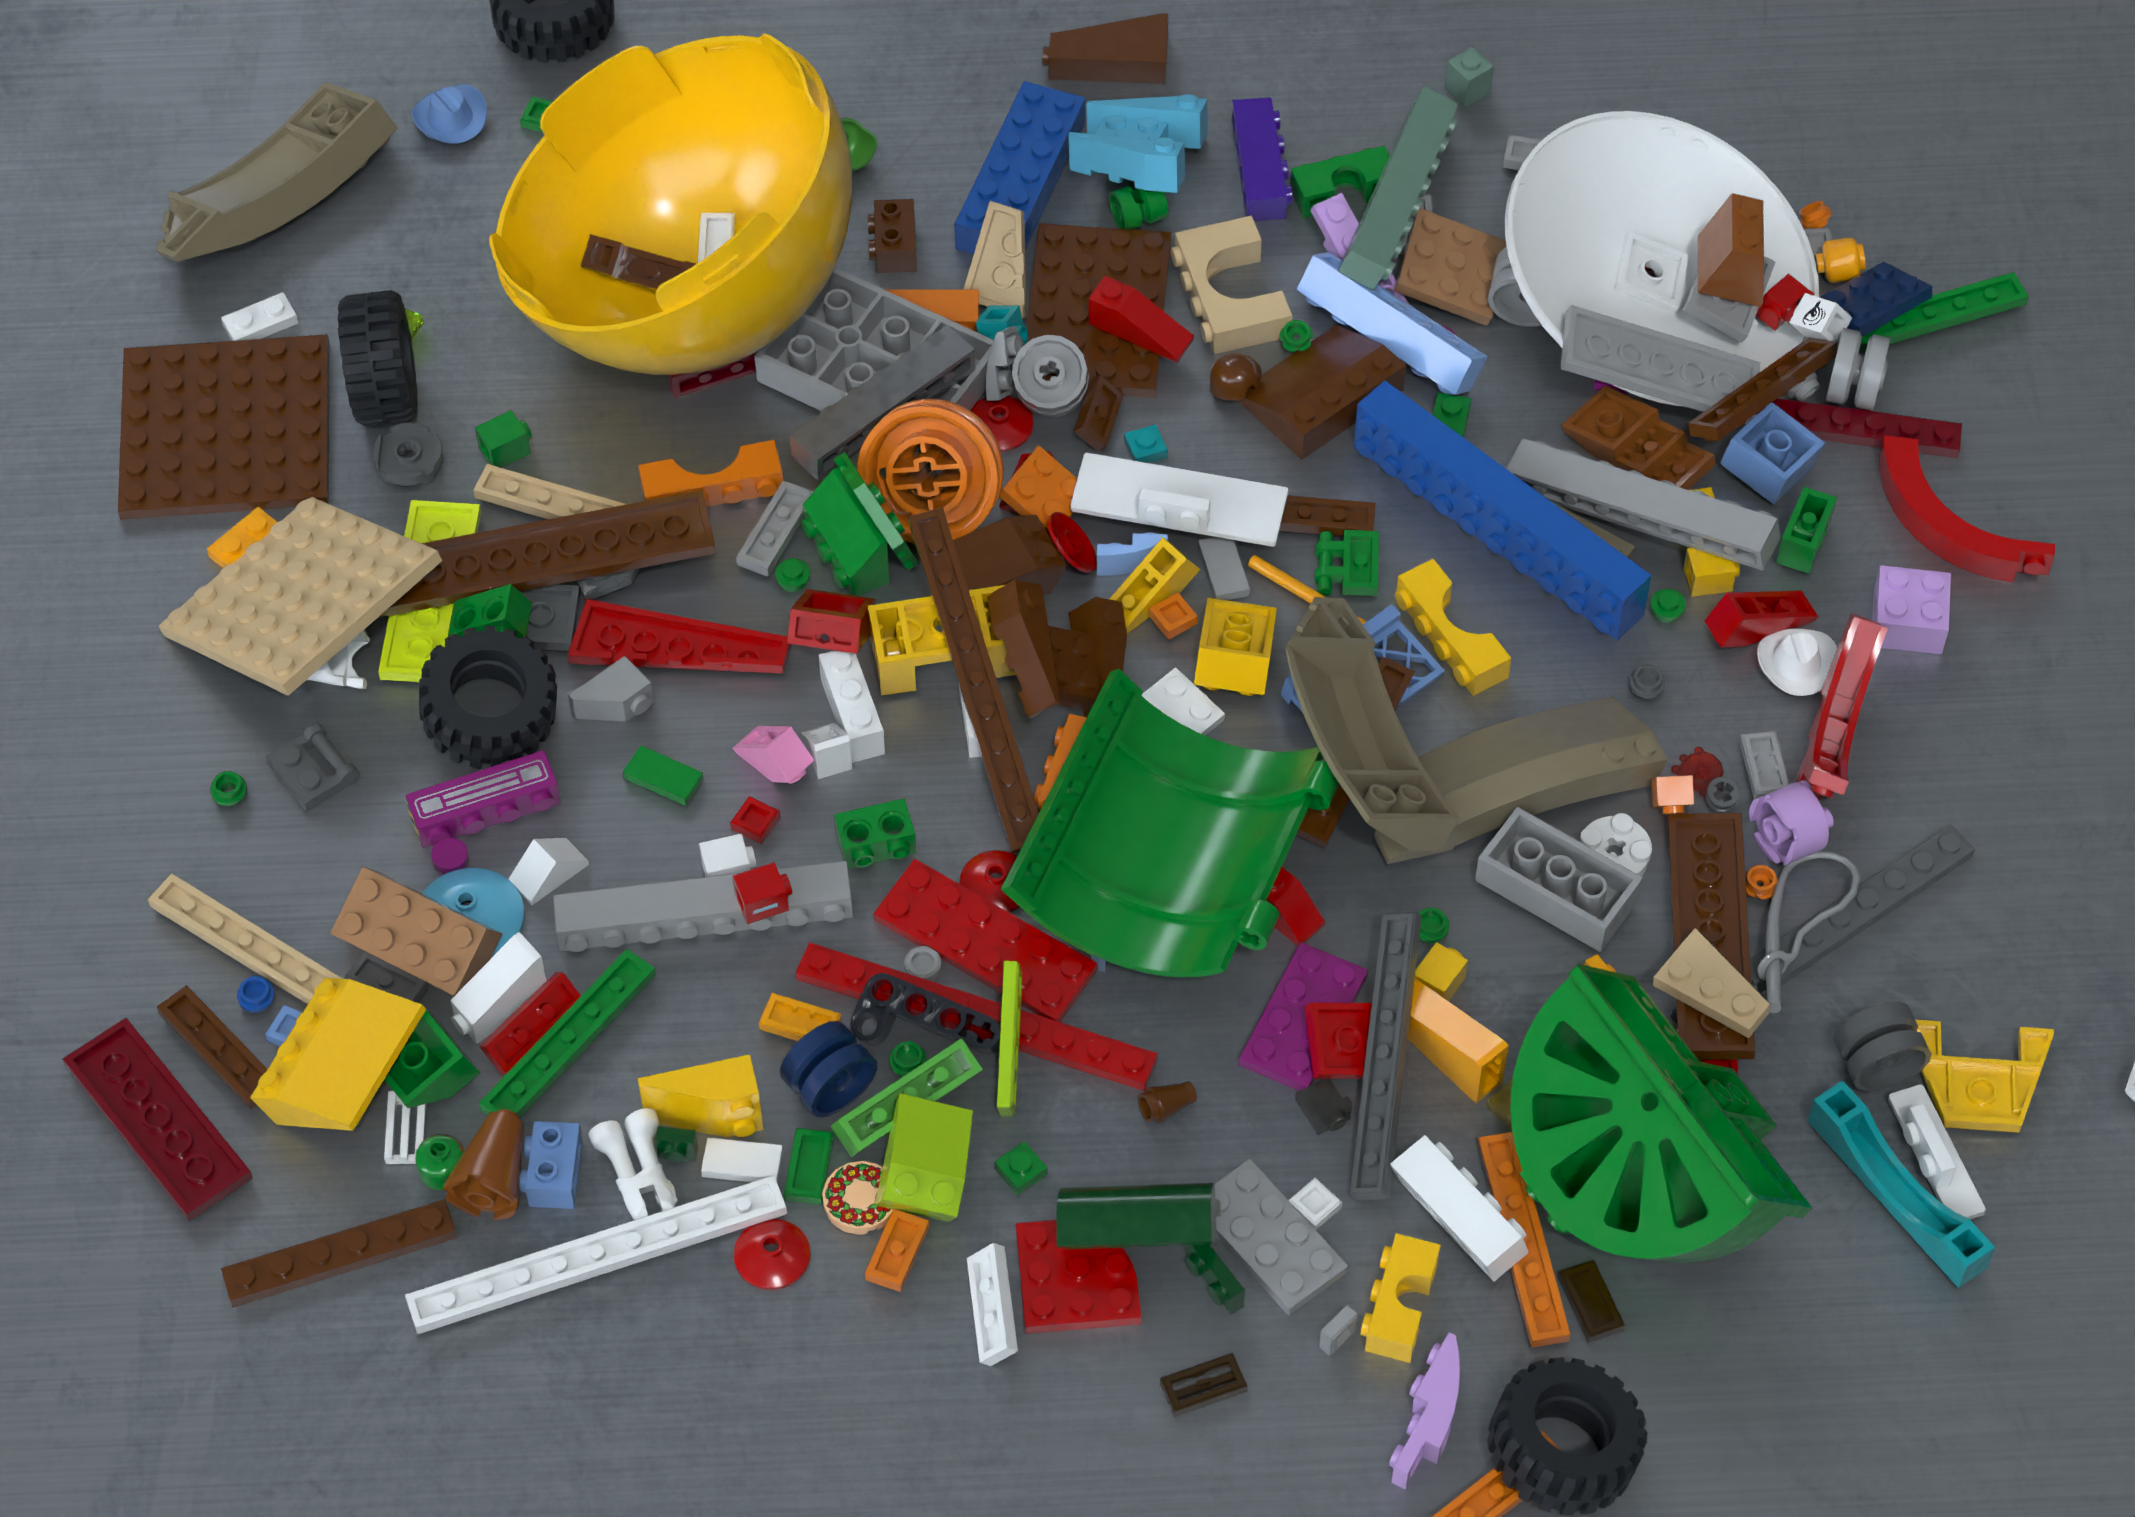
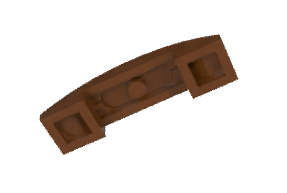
M590 234L581 263L582 268L655 291L662 283L696 265V263L689 261L682 262L625 246L621 242Z

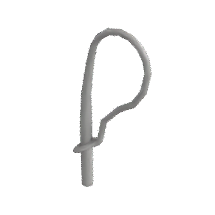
M1818 851L1786 865L1780 873L1767 916L1765 957L1760 961L1757 968L1758 977L1762 981H1766V1001L1770 1004V1013H1778L1781 1010V975L1798 956L1803 936L1822 920L1842 911L1857 894L1861 877L1857 866L1845 856L1835 852ZM1823 858L1843 863L1851 870L1853 876L1850 892L1839 904L1818 914L1797 931L1791 953L1780 951L1779 916L1788 873L1796 865L1806 860Z

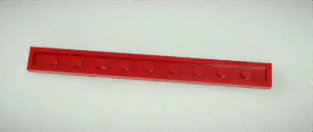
M810 942L795 972L796 980L858 1000L866 983L872 976L879 973L889 974L990 1016L1001 1024L1002 1003ZM890 983L881 985L877 991V999L879 1001L888 1000L893 994V985ZM920 997L912 1002L910 1007L912 1015L924 1013L927 1008L926 998ZM1021 1010L1020 1052L1145 1091L1157 1063L1158 1053ZM956 1011L949 1013L944 1020L945 1028L955 1029L961 1023V1014ZM972 1024L970 1031L976 1033L983 1040L993 1039L994 1033L990 1028L988 1031H983Z

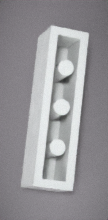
M1424 1135L1390 1163L1395 1176L1494 1282L1529 1253L1523 1240L1527 1234L1516 1220L1511 1218L1507 1221L1499 1213L1502 1211V1208L1490 1193L1487 1192L1482 1195L1475 1188L1478 1183L1465 1167L1458 1170L1451 1163L1454 1158L1441 1142L1434 1145Z

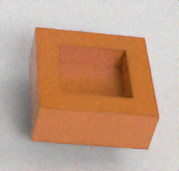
M1178 592L1149 608V617L1168 640L1198 624L1197 614Z

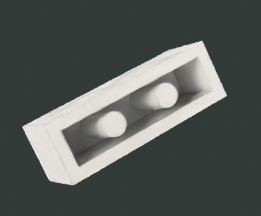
M834 650L819 654L820 678L837 725L849 735L852 763L884 755V730L856 653Z

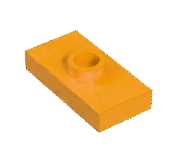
M772 993L758 1024L759 1030L799 1041L817 1026L829 1021L842 1022V1014Z

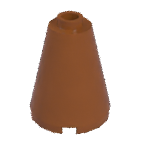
M506 1109L489 1113L445 1180L443 1191H447L445 1198L458 1210L479 1217L481 1210L494 1213L492 1220L511 1218L516 1213L519 1205L524 1124L516 1113Z

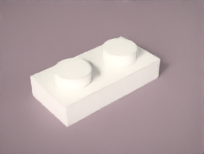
M283 292L221 317L223 327L231 341L262 339L298 324L297 315Z

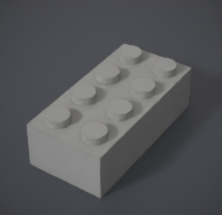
M1516 807L1478 857L1475 881L1601 953L1639 901L1643 877L1521 808Z

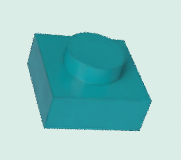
M1156 424L1124 433V444L1133 461L1152 463L1168 458V449Z

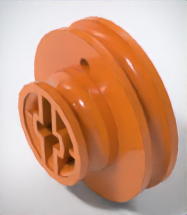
M941 399L914 400L902 404L886 414L866 437L857 463V470L866 484L874 482L885 498L886 502L881 504L886 514L893 511L906 531L900 534L902 538L914 544L908 517L943 507L953 540L973 532L995 506L1002 489L1004 476L1003 459L999 445L986 424L977 415L963 406ZM920 445L921 451H916L917 447ZM927 462L931 463V467L924 466L927 464ZM882 468H886V478L880 473ZM936 470H943L940 475L936 473Z

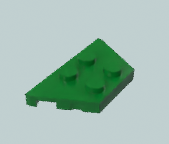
M845 451L835 457L833 460L907 571L920 564L900 535L906 530L895 513L891 511L886 514L881 504L886 502L875 483L866 484Z

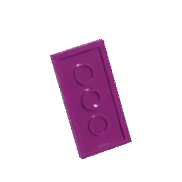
M1300 942L1239 1057V1066L1307 1094L1315 1079L1313 1076L1305 1006L1310 1002L1354 1003L1368 977V969Z

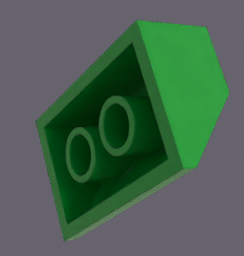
M839 467L835 468L803 503L804 519L801 520V526L806 537L815 540L817 552L824 564L829 563L833 568V577L840 589L845 588L849 595L861 596L890 583L887 541L850 487Z

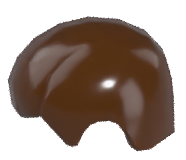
M1242 353L1224 355L1218 358L1211 366L1210 392L1216 398L1223 400H1242L1251 386L1254 389H1258L1262 369L1254 358Z

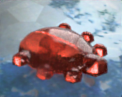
M1698 746L1694 749L1693 754L1689 756L1685 754L1680 755L1679 760L1682 762L1680 766L1674 765L1671 767V772L1677 774L1675 776L1693 775V791H1699L1701 796H1705L1710 782L1715 778L1723 777L1724 773L1720 760Z

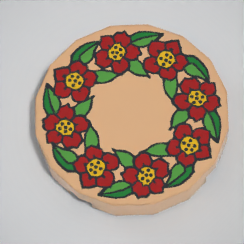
M866 1161L850 1162L837 1168L825 1182L822 1197L824 1210L834 1226L843 1232L856 1235L868 1234V1231L876 1228L878 1231L886 1226L893 1209L875 1205L883 1167Z

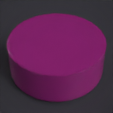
M447 838L438 841L431 850L433 866L441 874L466 868L468 865L469 855L467 847L457 838Z

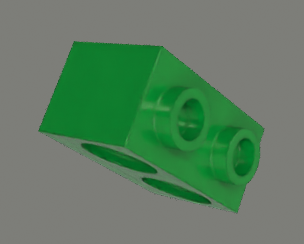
M512 584L458 599L453 604L448 636L452 634H457L458 637L463 636L464 629L475 627L476 631H485V626H495V631L504 632L505 628L516 631V637L522 639L527 634L532 602Z
M905 798L834 814L835 834L843 861H847V869L854 867L865 868L876 862L888 859L899 860L916 853V836ZM891 831L899 832L897 834H889ZM857 839H862V840H864V841H862V842H853L854 840H857Z

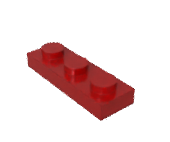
M556 971L479 1045L480 1049L499 1073L506 1075L581 997L580 993L563 972Z

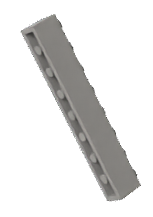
M1523 438L1506 468L1545 498L1562 507L1764 571L1781 538L1778 518L1766 511L1759 510L1756 512L1741 507L1734 501H1721L1709 497L1706 493L1699 490H1686L1677 487L1674 483L1667 480L1658 481L1645 477L1642 473L1635 470L1626 471L1616 468L1603 460L1594 461L1570 450L1565 452L1553 448L1543 441L1534 442Z
M847 861L778 869L780 875L786 873L792 887L793 894L788 896L789 911L748 925L735 897L733 876L737 874L553 895L559 951L580 952L586 948L603 946L616 948L629 943H655L663 939L672 938L691 939L697 935L715 933L727 935L740 930L753 929L762 931L775 926H802L809 922H838L844 918H852Z

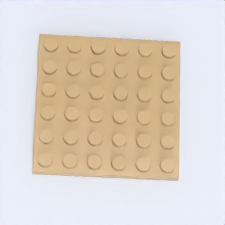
M311 497L300 502L296 509L282 521L274 524L271 527L270 533L263 539L248 546L242 557L235 563L225 566L207 585L199 588L194 596L180 608L172 611L168 618L158 627L164 637L289 696L441 563L442 559L438 551Z

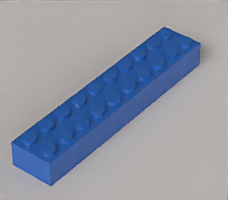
M1387 381L1382 382L1357 404L1354 447L1362 456L1372 459L1388 475L1398 478L1415 495L1422 496L1433 504L1439 513L1448 515L1460 524L1466 533L1475 535L1487 544L1492 552L1502 555L1519 572L1529 575L1546 592L1556 595L1573 612L1580 613L1591 621L1600 632L1607 633L1617 641L1644 616L1652 576L1650 573Z

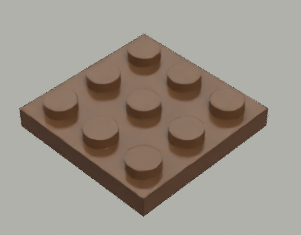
M1419 208L1413 219L1414 223L1409 233L1393 291L1488 326L1492 319L1493 310L1490 308L1487 298L1498 253L1507 247L1506 241Z

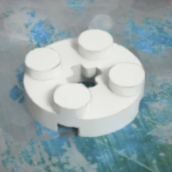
M1619 813L1615 816L1602 817L1591 822L1581 832L1579 842L1640 876L1645 873L1651 859L1652 843L1647 832L1638 823L1633 822L1631 816ZM1616 845L1622 848V855L1617 856L1615 852L1608 853L1607 850L1609 846Z

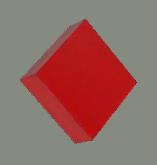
M749 796L731 820V830L742 833V835L762 844L781 818L780 810Z

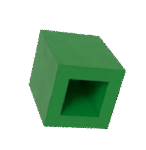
M512 410L475 427L478 447L490 465L502 468L531 454L529 439L532 438L530 428L525 420L519 421Z

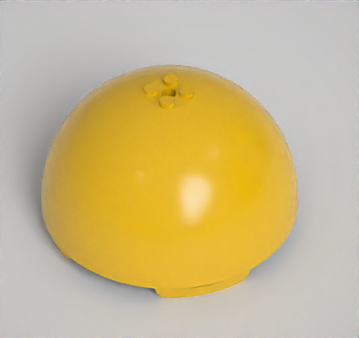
M763 33L760 37L736 35L699 39L655 54L648 47L633 46L607 59L583 75L546 108L540 120V128L544 136L529 154L517 173L502 206L496 233L489 235L492 255L496 262L500 282L506 294L532 323L559 344L589 360L624 371L652 375H676L715 369L759 351L785 333L809 309L832 275L847 235L852 206V165L846 133L833 98L815 68L801 54L785 46L769 34ZM701 213H734L736 217L735 235L698 263ZM590 234L682 262L696 263L690 269L659 285L656 291L581 267Z

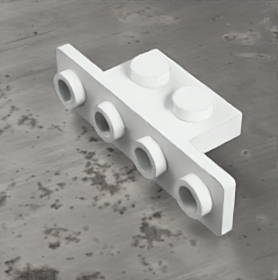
M1919 1084L1891 1093L1888 1097V1102L1903 1129L1907 1143L1912 1147L1919 1161L1923 1175L1928 1179L1937 1199L1943 1205L1966 1218L1973 1219L1984 1215L1986 1208L1924 1086Z

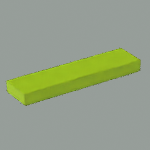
M1004 961L997 1109L1001 1116L1014 1117V1114H1016L1023 975L1020 964L1017 961Z

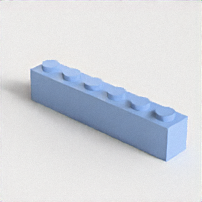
M1327 252L1312 256L1297 288V291L1306 296L1308 303L1315 307L1325 308L1332 313V318L1343 325H1350L1359 331L1358 334L1383 344L1400 360L1409 364L1412 372L1436 382L1438 389L1449 395H1457L1471 391L1488 356L1379 284H1377L1373 291L1339 273L1338 270L1342 260L1332 253Z

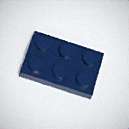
M1883 261L1860 274L1859 277L1852 278L1819 298L1835 302L1852 317L1847 329L1860 331L1863 337L1932 298V285Z

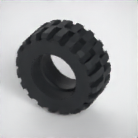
M489 0L493 26L500 41L506 43V47L515 53L520 51V56L530 60L535 57L538 58L539 62L549 63L550 59H557V62L567 61V58L574 56V58L583 56L585 50H593L599 45V39L603 40L610 31L609 28L614 21L615 9L613 0H571L563 5L548 8L531 5L530 3L534 0Z
M392 290L346 295L338 304V336L345 387L355 421L362 425H373L410 420L417 414L418 400L412 340L402 297L399 293Z
M485 626V631H476L475 627L464 629L463 636L458 637L457 634H452L445 638V647L437 645L430 653V660L425 661L421 679L419 680V714L427 737L434 738V746L441 753L449 750L450 759L461 763L463 759L470 761V767L481 768V763L491 764V767L499 765L502 762L522 757L524 752L527 755L533 754L539 749V741L544 742L549 736L550 728L554 724L556 715V674L553 665L547 664L548 656L541 648L534 650V641L530 638L523 636L522 639L516 637V631L505 628L504 632L495 631V626ZM482 677H493L511 684L520 693L522 701L507 714L487 718L473 715L464 710L454 699V694L468 681Z
M1564 1357L1550 1358L1547 1364L1543 1360H1539L1529 1364L1527 1369L1519 1370L1512 1377L1511 1382L1506 1385L1488 1427L1490 1434L1487 1438L1488 1450L1490 1453H1493L1491 1458L1492 1464L1497 1472H1503L1501 1480L1510 1490L1514 1487L1519 1491V1498L1527 1503L1531 1500L1539 1504L1538 1509L1550 1512L1551 1509L1560 1510V1515L1573 1516L1576 1510H1579L1581 1515L1596 1512L1598 1506L1599 1508H1606L1613 1504L1616 1497L1621 1496L1627 1489L1643 1457L1644 1448L1647 1444L1644 1413L1641 1409H1636L1639 1402L1631 1391L1626 1392L1623 1389L1625 1384L1617 1376L1611 1378L1605 1374V1368L1595 1364L1594 1368L1585 1365V1360L1572 1358L1571 1362H1565ZM1550 1417L1569 1420L1582 1427L1592 1437L1598 1452L1588 1455H1576L1562 1451L1545 1439L1538 1429L1536 1421Z

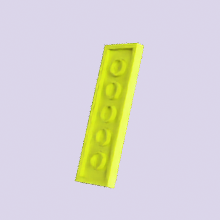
M411 500L404 536L419 543H426L478 533L481 517L480 504ZM453 604L389 616L378 671L380 680L419 682L425 661L430 660L432 650L437 645L445 647V638L449 637L448 631Z

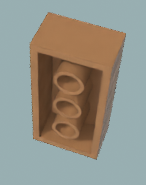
M362 867L330 932L334 936L453 996L490 960L503 934L391 877L366 867Z

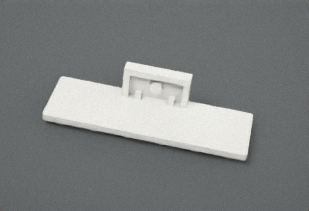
M1085 453L1071 501V511L1274 547L1280 530L1288 488Z

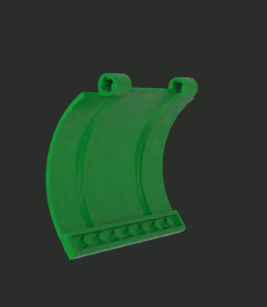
M1116 669L1109 673L1001 890L1026 913L1056 936L1107 962L1144 973L1170 977H1202L1223 973L1226 971L1238 943L1252 950H1262L1266 947L1279 919L1278 910L1272 904L1266 902V899L1308 807L1314 810H1326L1330 806L1340 783L1333 775L1327 762L1322 761L1323 755L1318 746L1299 751L1273 752L1243 748L1212 739L1180 724L1161 712L1141 696L1143 690L1120 669Z

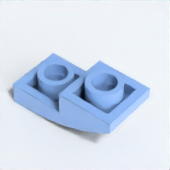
M1152 532L1144 534L1133 533L1132 545H1122L1119 543L1097 544V576L1132 573L1162 538L1168 541V534Z

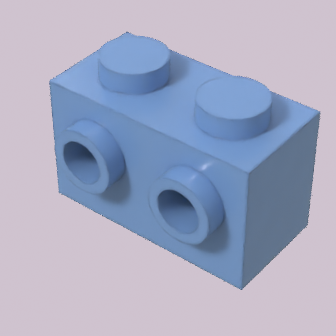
M534 1121L532 1136L527 1135L525 1139L524 1153L525 1158H529L528 1169H522L520 1177V1191L526 1192L529 1207L575 1209L583 1146L580 1123Z

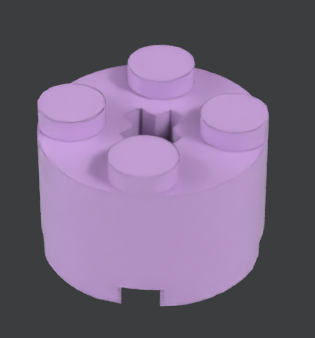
M1805 780L1791 783L1754 799L1749 810L1750 822L1756 820L1759 830L1753 833L1755 840L1764 855L1775 864L1783 862V865H1788L1823 850L1828 843L1829 828L1833 827L1834 824L1830 810L1821 806L1810 784Z

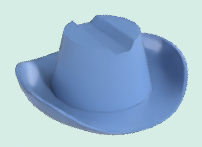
M458 84L444 87L425 96L414 106L411 115L417 128L427 137L444 143L458 144L472 139L481 131L486 120L487 106L484 96L477 88L468 84Z

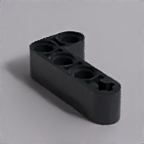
M885 973L875 974L868 980L850 1022L851 1031L854 1036L865 1044L872 1046L879 1045L886 1040L896 1017H899L951 1040L958 1041L962 1038L968 1047L982 1053L992 1054L1000 1050L1001 1024L996 1020ZM886 983L892 984V996L886 1001H879L877 999L879 987ZM920 997L926 998L927 1008L924 1013L912 1015L910 1010L912 1002ZM951 1012H959L961 1014L959 1026L952 1030L946 1029L944 1025L946 1016ZM872 1017L877 1018L878 1029L876 1032L869 1036L862 1033V1025L865 1020ZM972 1024L983 1031H988L990 1028L994 1033L993 1039H985L983 1042L980 1036L970 1031Z

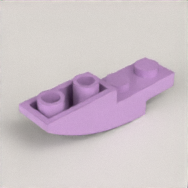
M1340 193L1314 205L1310 211L1326 238L1323 242L1325 249L1343 261L1359 223L1343 194ZM1392 273L1387 281L1380 279L1378 283L1380 286L1408 304L1403 294L1393 291L1396 280Z
M1448 1332L1442 1344L1435 1343L1427 1359V1364L1430 1367L1426 1375L1418 1374L1411 1387L1409 1395L1414 1397L1412 1412L1415 1414L1406 1432L1410 1437L1405 1446L1398 1444L1389 1462V1466L1393 1468L1391 1483L1405 1490L1422 1458L1438 1464L1452 1429L1459 1392L1460 1361L1456 1335Z

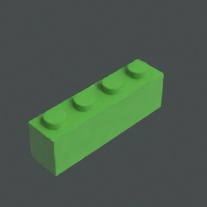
M961 1038L838 1119L830 1127L852 1158L891 1131L899 1093L936 1102L983 1069Z

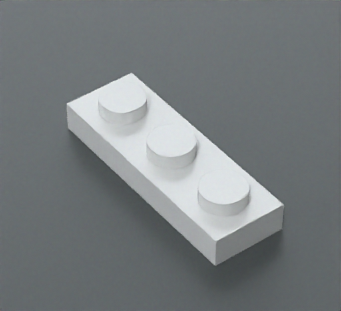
M992 1243L967 1258L979 1362L988 1366H992L1018 1352L1005 1247L996 1243Z

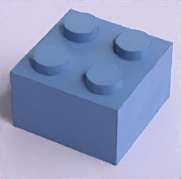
M1771 402L1731 438L1720 464L1774 505L1813 469L1825 442Z

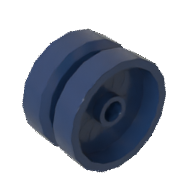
M829 1021L817 1026L804 1035L790 1049L780 1067V1076L792 1091L800 1094L801 1101L813 1115L828 1117L852 1104L865 1092L873 1081L878 1067L877 1060L865 1047L857 1044V1038L845 1024L840 1021Z

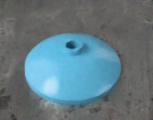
M484 868L458 869L438 877L422 892L503 933L491 958L515 934L521 933L523 929L525 910L522 897L509 879L495 871ZM472 901L469 905H461L463 902Z

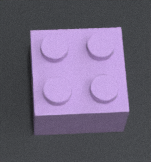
M1880 565L1874 587L1872 620L1884 624L1888 628L1881 648L1942 655L1949 631L1951 573Z

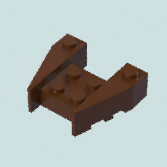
M1014 579L989 594L987 597L992 629L996 639L1003 640L1009 655L1004 658L1009 671L1015 670L1022 687V691L1018 694L1028 718H1033L1054 705L1083 710L1084 717L1087 718L1109 673L1116 669H1120L1123 672L1127 629L1122 602L1101 597L1090 599L1068 612L1071 630L1048 625L1043 587L1040 584Z

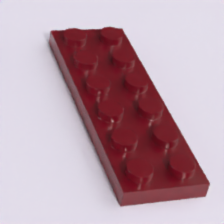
M126 1017L62 1058L66 1068L188 1221H191L253 1179L249 1168Z

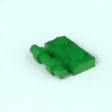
M1344 530L1343 541H1333V534L1329 531L1321 532L1319 534V542L1315 546V556L1319 559L1318 568L1315 570V583L1318 585V592L1328 596L1332 593V585L1334 583H1342V595L1377 596L1379 531ZM1335 557L1343 558V567L1332 566L1333 559Z

